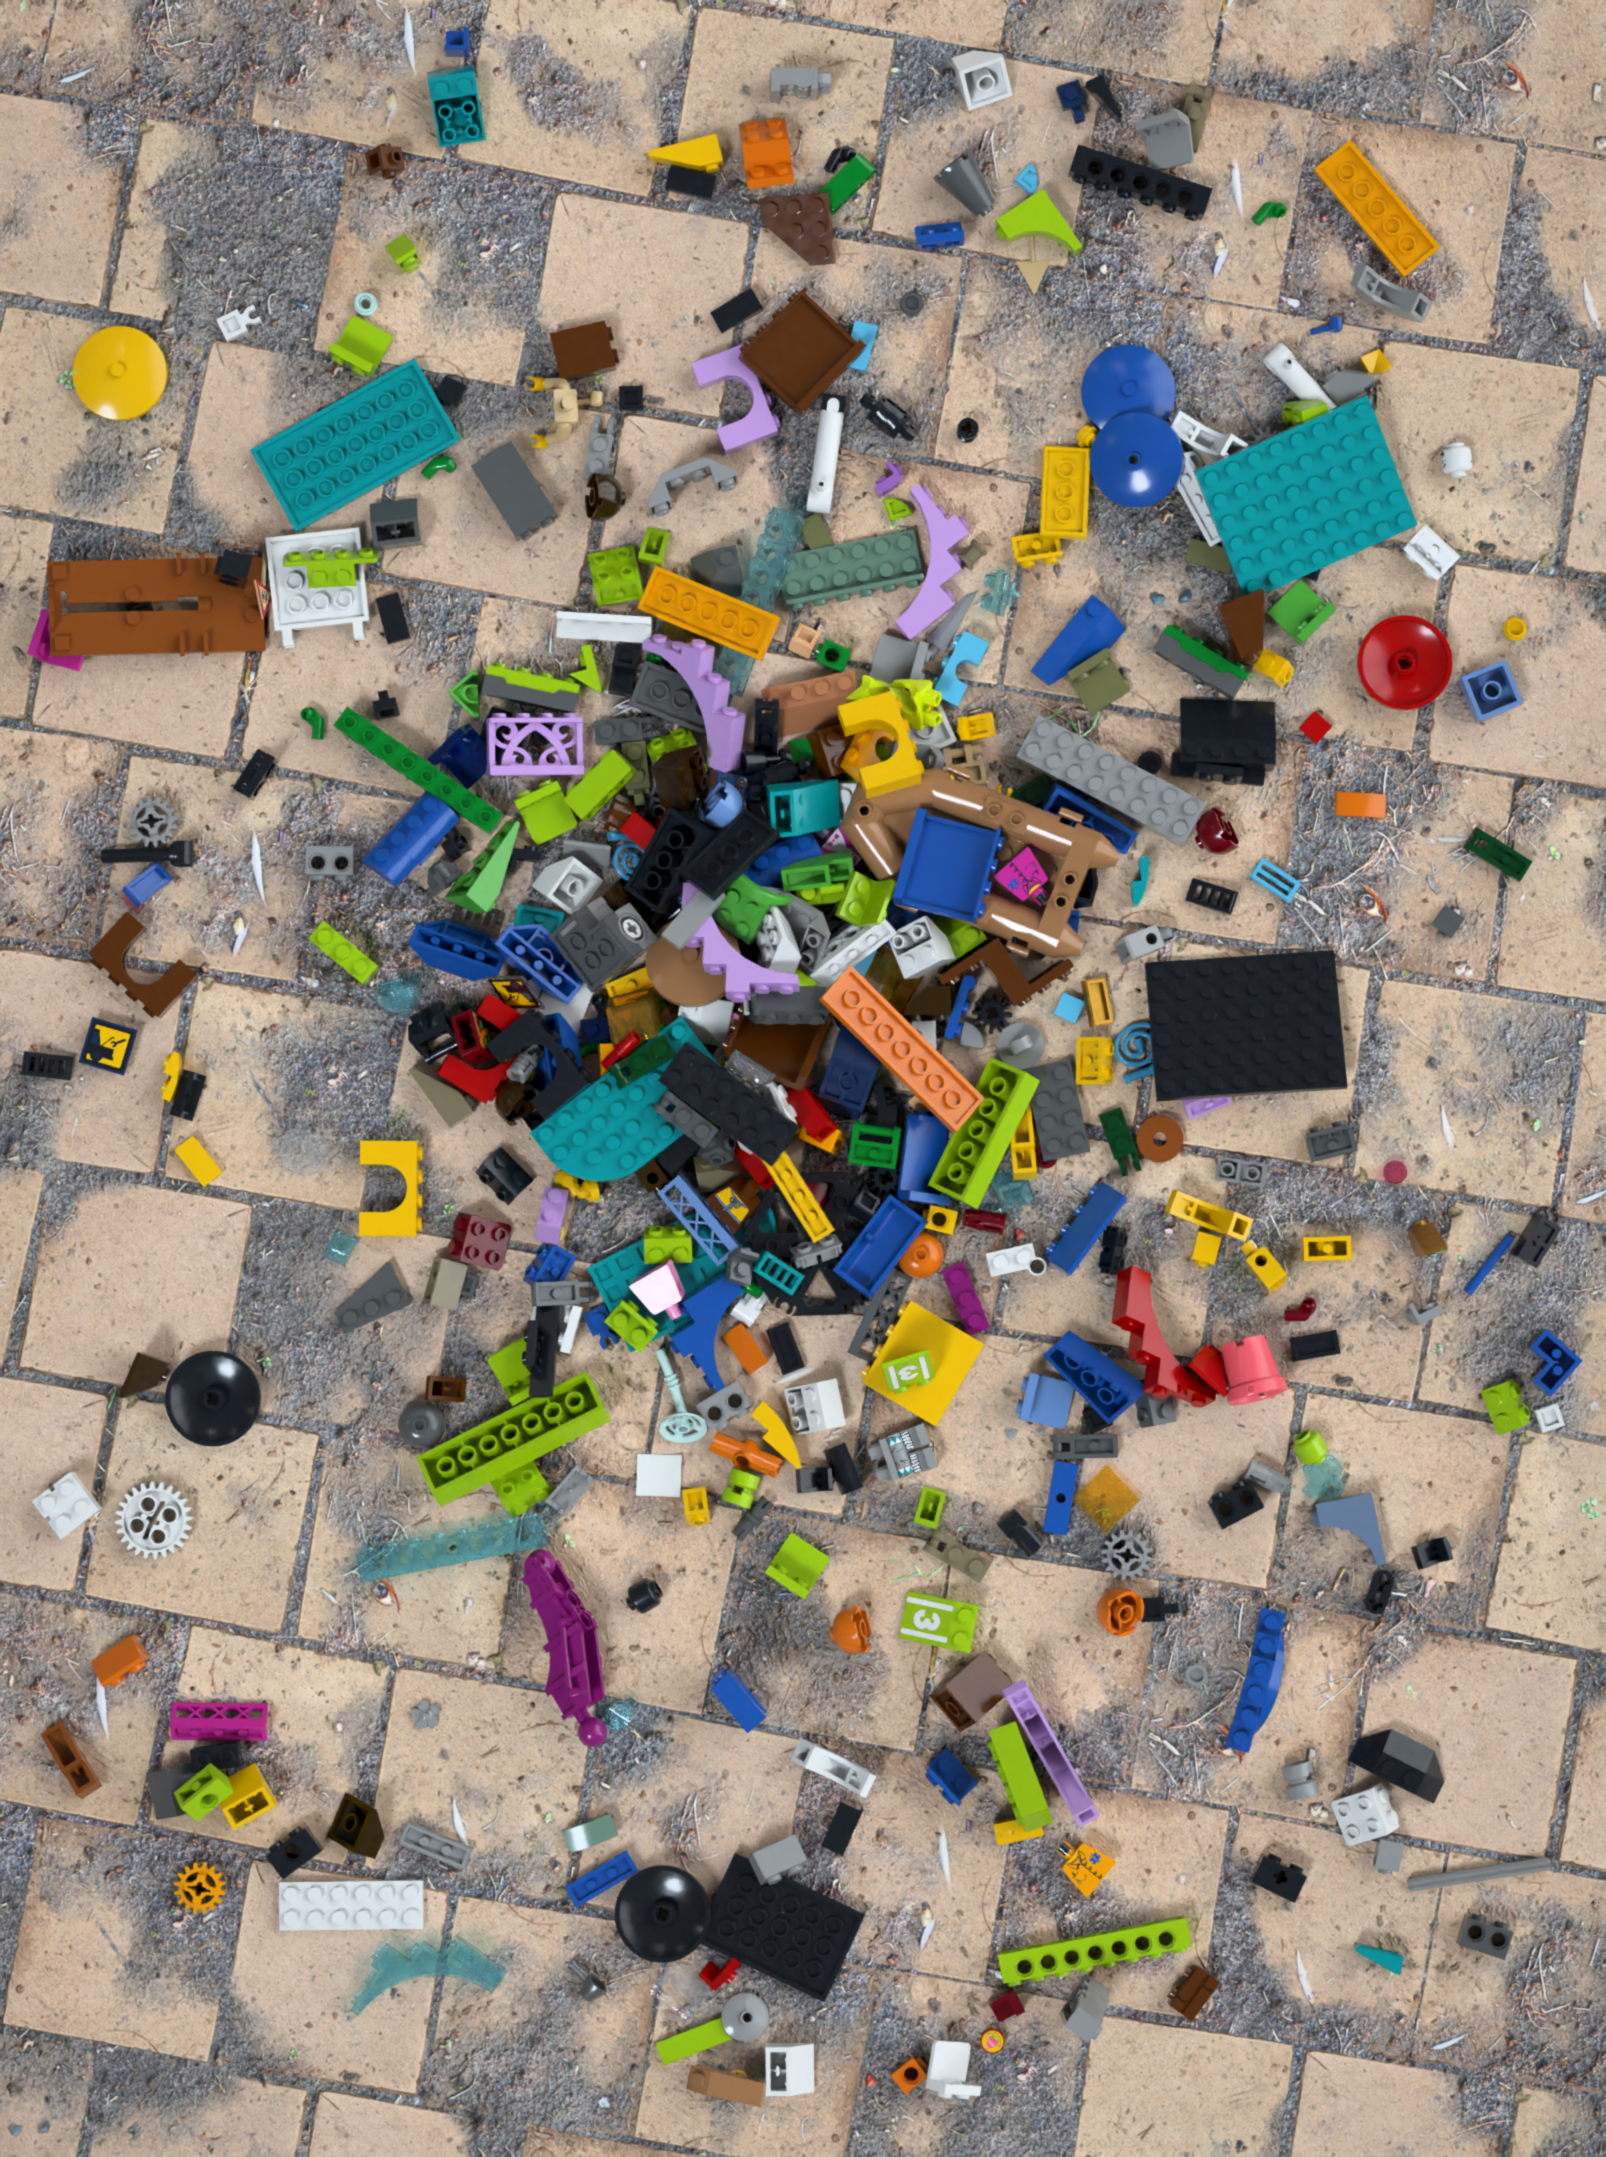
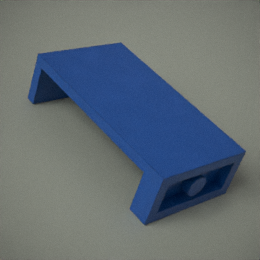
M917 1110L916 1114H907L896 1199L949 1206L950 1196L940 1195L939 1191L928 1186L946 1148L948 1128L937 1117H932L929 1111Z

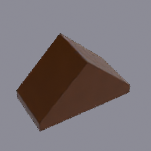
M427 1376L425 1400L464 1402L466 1379Z

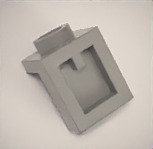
M1413 1302L1406 1305L1408 1310L1405 1311L1411 1324L1415 1322L1417 1326L1445 1312L1441 1304L1435 1306L1433 1302L1420 1308L1422 1312L1420 1314Z

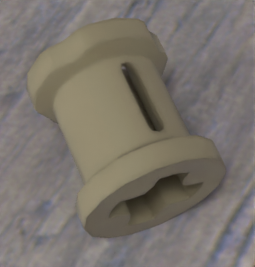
M972 539L967 549L957 556L962 564L972 571L974 569L973 565L982 556H985L987 551L976 540Z

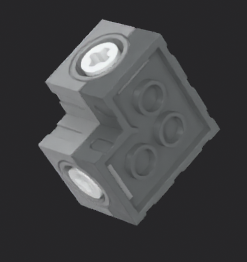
M601 896L575 911L548 936L556 944L564 958L569 961L581 980L586 983L591 993L620 976L650 946L658 941V938L630 902L613 911Z

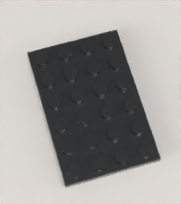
M735 1852L710 1905V1926L701 1944L730 1958L734 1957L742 1964L825 2002L865 1913L784 1875L775 1884L769 1885L767 1882L761 1885L749 1862V1858Z

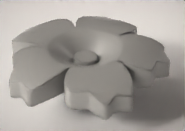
M422 1700L417 1705L419 1709H412L410 1715L413 1717V1720H418L416 1727L419 1729L427 1728L428 1725L434 1728L438 1725V1717L435 1715L440 1713L439 1707L434 1704L429 1707V1702Z

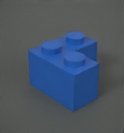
M1542 1329L1527 1346L1545 1362L1529 1381L1546 1396L1551 1397L1583 1361L1547 1329Z

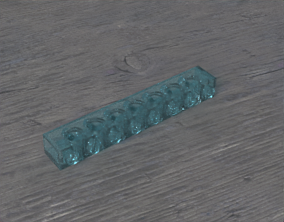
M772 507L771 512L767 514L765 519L766 527L764 533L758 539L756 555L750 561L748 578L742 584L740 601L752 605V600L759 596V602L755 607L769 613L773 612L805 522L803 517ZM779 530H783L782 537L776 540V533ZM775 552L774 559L768 562V555ZM767 574L765 583L760 584L761 576ZM721 646L718 651V662L712 673L720 674L722 678L730 681L729 694L742 697L756 659L726 646ZM735 663V670L728 674V667Z
M536 1513L524 1516L525 1521L516 1522L515 1518L501 1520L502 1525L492 1527V1523L478 1525V1530L469 1532L468 1527L454 1530L455 1535L445 1536V1532L431 1534L430 1540L422 1541L421 1537L407 1539L408 1544L398 1545V1541L384 1544V1549L375 1550V1546L361 1548V1553L356 1554L360 1581L364 1583L549 1546L550 1541L545 1517L539 1518V1514ZM519 1527H526L529 1530L528 1539L520 1540L517 1537L516 1531ZM497 1531L503 1532L506 1536V1541L502 1545H498L493 1541V1535ZM478 1536L482 1539V1547L476 1550L470 1546L471 1537ZM449 1541L458 1543L459 1550L456 1554H450L447 1551L446 1545ZM427 1545L435 1549L436 1553L432 1559H428L423 1555V1548ZM402 1550H408L412 1554L410 1563H403L400 1560L399 1555ZM379 1555H385L388 1558L389 1563L386 1568H380L376 1564V1558Z

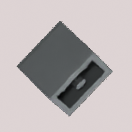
M417 498L370 504V524L375 550L382 551L423 545Z

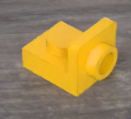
M706 1487L682 1490L687 1525L702 1526L705 1523L711 1522Z

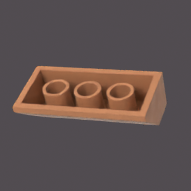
M854 670L761 689L763 701L779 699V738L841 724L838 718V706L847 704L846 698L858 687ZM765 710V713L772 714V710Z

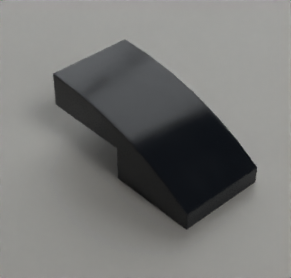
M616 643L608 694L631 697L640 647Z

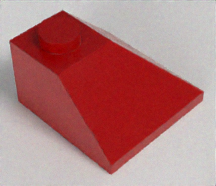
M1203 1344L1185 1366L1210 1389L1215 1391L1219 1397L1224 1398L1227 1395L1224 1360L1219 1357L1222 1353L1212 1344L1209 1347Z

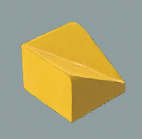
M1380 349L1366 354L1359 359L1364 372L1382 375L1392 368L1390 362Z

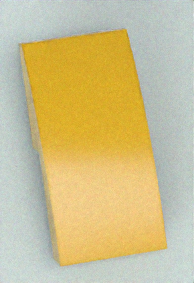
M173 1051L172 1055H167L162 1065L165 1068L164 1073L172 1077L170 1081L166 1079L160 1091L163 1093L161 1098L171 1103L175 1099L182 1072L181 1054Z

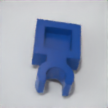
M602 1305L584 1314L583 1317L592 1336L600 1334V1346L605 1350L607 1349L604 1343L606 1338H612L615 1344L618 1343V1339L613 1333H610L609 1329L611 1327L604 1322L608 1318L609 1313L605 1305Z

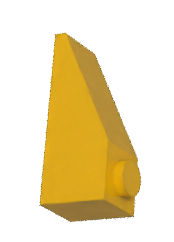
M716 134L648 151L649 161L699 172L713 173L724 166Z

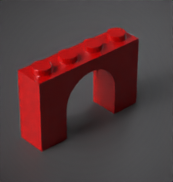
M487 992L474 1011L478 1016L497 1027L500 1032L504 1031L522 1016L521 1013ZM448 1053L436 1073L486 1104L488 1100L492 1102L498 1093L496 1087L501 1080L503 1082L506 1081L508 1078L506 1071L517 1056L507 1064L497 1062L489 1068L477 1069Z
M805 1085L802 1092L790 1087L786 1089L788 1095L786 1101L788 1105L790 1104L797 1114L795 1119L800 1121L813 1139L822 1143L838 1129V1126L809 1087ZM736 1140L735 1154L757 1184L768 1190L776 1182L765 1164L756 1154H749L742 1150Z

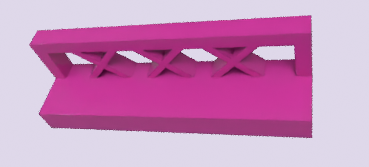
M172 1702L170 1718L171 1739L267 1741L268 1703ZM177 1711H188L191 1713L186 1718H177ZM205 1711H212L214 1713L210 1718H203L200 1714ZM229 1711H236L239 1714L235 1718H226L224 1716ZM253 1711H262L261 1719H251L248 1715Z

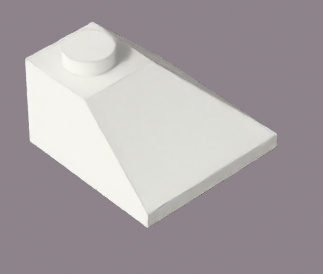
M973 50L952 58L956 77L969 111L1013 96L1002 54Z
M571 856L545 867L532 887L565 912L572 915L587 904L603 880Z
M721 998L716 1002L701 1007L680 1006L678 1018L681 1016L702 1043L722 1048L726 1036L729 1035L735 1002Z

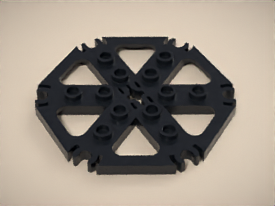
M844 1171L800 1172L799 1174L805 1183L830 1182L833 1184L834 1189L823 1208V1212L835 1229L830 1235L835 1233L842 1243V1253L839 1254V1257L822 1262L820 1255L816 1256L818 1264L804 1269L801 1267L797 1268L794 1262L792 1268L805 1277L792 1296L780 1288L773 1287L768 1280L754 1271L752 1273L764 1290L771 1305L779 1297L775 1302V1307L779 1308L781 1303L786 1302L788 1309L785 1313L787 1314L792 1313L793 1307L796 1306L791 1316L848 1315L843 1305L846 1306L849 1312H854L851 1302L857 1300L860 1306H863L864 1301L859 1297L862 1293L834 1273L833 1269L841 1260L840 1255H845L863 1231H840L849 1214L847 1209L859 1192L858 1188L861 1186L862 1180L858 1179L854 1185H850L848 1180L851 1174L847 1173L843 1177L842 1182L841 1177ZM775 1183L773 1187L777 1192L774 1193L771 1187L768 1190L766 1189L761 1198L760 1206L754 1212L742 1233L753 1234L752 1238L746 1236L742 1238V1241H749L751 1243L750 1249H752V1252L759 1253L761 1249H764L775 1257H794L790 1248L796 1247L802 1242H811L812 1239L806 1238V1236H809ZM863 1183V1187L870 1191L866 1183ZM772 1203H780L797 1232L763 1233L760 1230V1223ZM818 1269L836 1296V1301L832 1305L808 1306L804 1303V1295ZM791 1273L784 1285L786 1287L791 1282L794 1274ZM863 1295L866 1302H868L870 1298Z

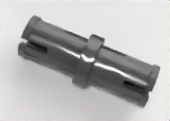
M763 1495L750 1511L744 1513L745 1517L731 1531L735 1536L740 1533L738 1538L741 1541H744L756 1525L759 1526L761 1524L760 1520L774 1506L770 1501L766 1503L767 1499Z

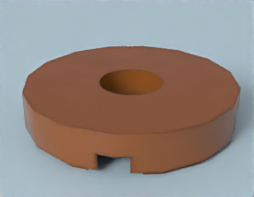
M1156 1115L1146 1119L1139 1126L1136 1133V1145L1139 1152L1146 1159L1152 1162L1164 1163L1173 1159L1180 1152L1183 1145V1133L1174 1119ZM1157 1132H1161L1166 1136V1143L1162 1146H1158L1153 1142V1136Z

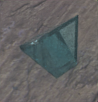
M995 1172L990 1184L1000 1213L1036 1201L1028 1180L1013 1181V1176Z

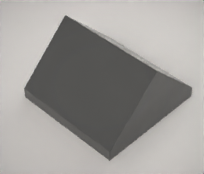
M192 1763L147 1772L146 1775L156 1819L187 1814L180 1808L174 1792L196 1775V1773H193Z

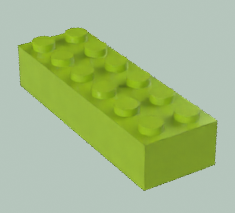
M990 1057L975 1087L985 1099L959 1130L952 1134L928 1186L978 1209L1040 1080L1025 1071Z

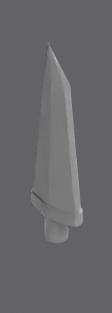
M977 591L963 597L931 636L927 638L926 642L931 645L928 649L931 650V659L935 657L939 650L946 653Z

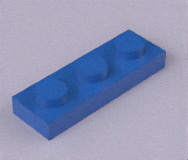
M625 1850L567 1884L565 1889L577 1908L637 1873L639 1870L629 1852Z

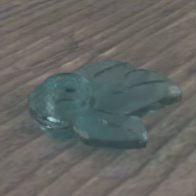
M1327 1454L1322 1465H1303L1304 1476L1309 1484L1303 1488L1302 1492L1307 1497L1316 1500L1325 1496L1330 1499H1336L1343 1494L1345 1485L1340 1478L1342 1467L1334 1456ZM1329 1483H1336L1337 1488L1335 1491L1328 1489Z

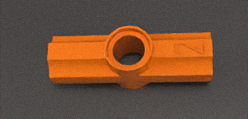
M719 1432L715 1434L709 1450L732 1460L734 1466L739 1470L748 1471L752 1468L773 1478L778 1476L784 1460L762 1451L760 1446L753 1440L745 1439L741 1442Z

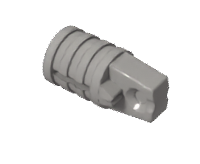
M538 1044L524 1049L507 1069V1076L511 1080L524 1084L537 1067L544 1051Z
M1251 1459L1243 1475L1244 1479L1279 1493H1283L1289 1481V1478L1259 1461L1257 1462L1255 1459Z

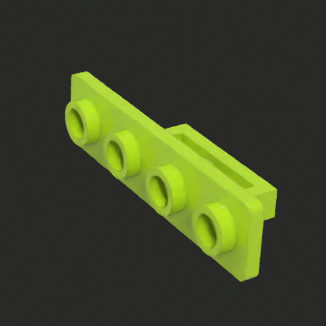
M361 548L359 551L338 549L335 552L314 550L311 553L291 551L284 555L283 567L307 566L309 588L356 586L355 564L377 563L379 551L372 548Z

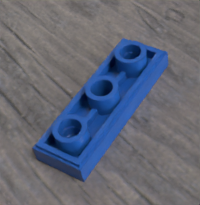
M1054 1461L1043 1532L1067 1536L1078 1464ZM1060 1493L1065 1496L1063 1502H1057L1056 1496Z

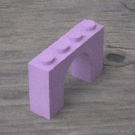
M743 344L691 363V368L700 390L722 381L735 380L746 385L753 395V406L743 419L716 429L725 455L777 436V428L781 427L777 415H772L768 406H771L772 403L768 392L763 393L760 385L763 382L738 359L741 353L739 349Z

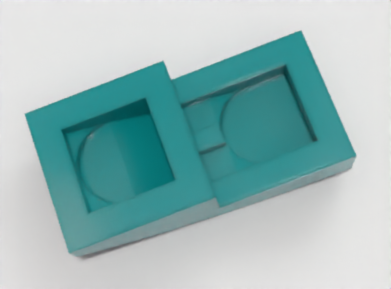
M1139 857L1138 859L1140 881H1132L1130 883L1132 907L1139 905L1145 892L1149 875V857Z

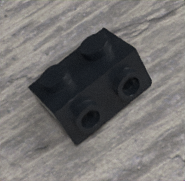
M501 1146L476 1170V1174L481 1182L488 1185L495 1192L497 1198L507 1205H510L534 1181Z

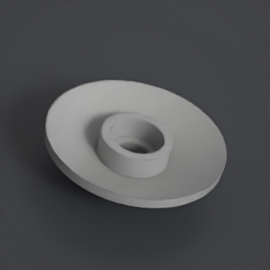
M736 1994L728 1999L723 2006L721 2022L726 2033L733 2039L738 2041L754 2040L765 2031L768 2025V2009L763 2000L754 1994ZM745 2013H749L751 2016L748 2022L743 2020Z

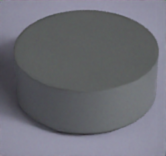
M908 292L903 295L900 301V308L905 315L914 317L922 312L924 301L920 294Z

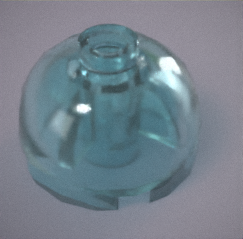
M409 977L410 981L403 982V978H396L380 983L378 989L374 988L375 998L383 1012L396 1015L397 1018L410 1016V1012L415 1010L422 1000L420 979Z

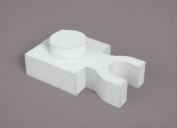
M254 305L247 307L242 314H239L236 309L216 319L227 342L248 333L246 326L262 323L260 317L255 319L249 318L250 313L256 311Z

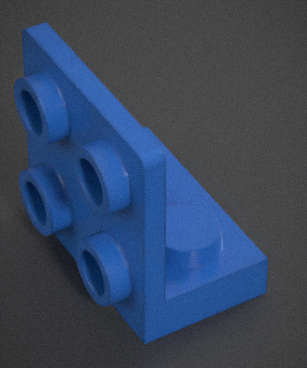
M944 1748L925 1766L927 1771L925 1777L934 1787L939 1784L943 1789L941 1792L942 1796L951 1805L955 1802L959 1806L962 1803L961 1799L979 1784L947 1748Z

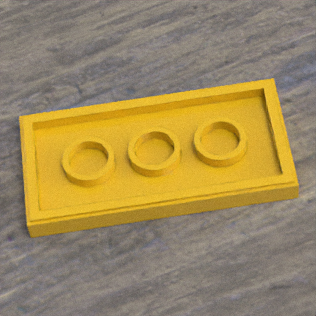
M1043 446L1039 538L1087 540L1091 448Z

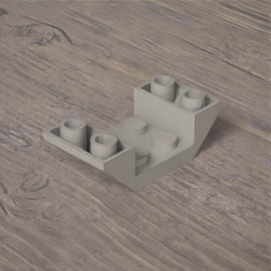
M704 457L661 473L647 503L650 516H664L669 513V509L673 508L668 493L669 489L671 491L680 490L685 487V483L690 481L694 483L701 482L707 479L706 475L710 474L716 491L722 490V492H727L736 488L735 484L739 483L737 471Z
M761 886L773 893L793 898V901L788 905L776 906L791 924L801 954L799 964L813 973L816 972L831 935L823 913L789 891L784 892L783 888Z

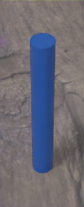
M1509 1234L1505 1235L1465 1287L1464 1291L1471 1296L1514 1241L1513 1237Z

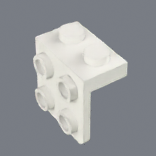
M1382 1782L1373 1784L1362 1792L1336 1799L1331 1803L1346 1844L1349 1846L1388 1835L1400 1827L1398 1816L1392 1809L1389 1801V1793L1384 1788Z
M935 2040L932 2044L925 2088L937 2091V2096L943 2098H952V2094L961 2099H970V2095L980 2096L981 2086L965 2082L971 2045L967 2042Z

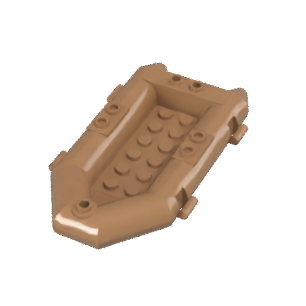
M950 763L947 772L936 767L925 769L924 774H921V784L869 799L865 797L861 782H857L840 828L878 881L890 879L897 881L917 807L926 809L928 815L992 831H997V828H1001V836L1004 837L1002 850L996 851L995 859H998L996 872L990 873L989 881L992 882L989 896L984 895L982 902L986 904L983 918L978 917L977 924L961 922L1008 940L1005 949L1026 958L1030 950L1052 958L1080 955L1085 942L1071 928L1068 920L1088 870L1115 867L1120 856V852L1103 833L1081 825L1083 815L1061 807L1057 816L970 781L973 772ZM950 774H954L966 780L962 784L949 778ZM1065 818L1077 824L1073 828L1060 823V820ZM1027 847L1032 850L1049 878L1042 887L1050 895V898L1041 906L1032 896L1023 902L993 877ZM894 904L915 914L918 912V909ZM1014 937L1028 942V946H1021L1012 942Z

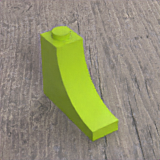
M1043 188L996 219V228L994 230L1000 240L1005 239L1008 244L1024 237L1038 236L1060 243L1073 257L1082 251L1081 243Z

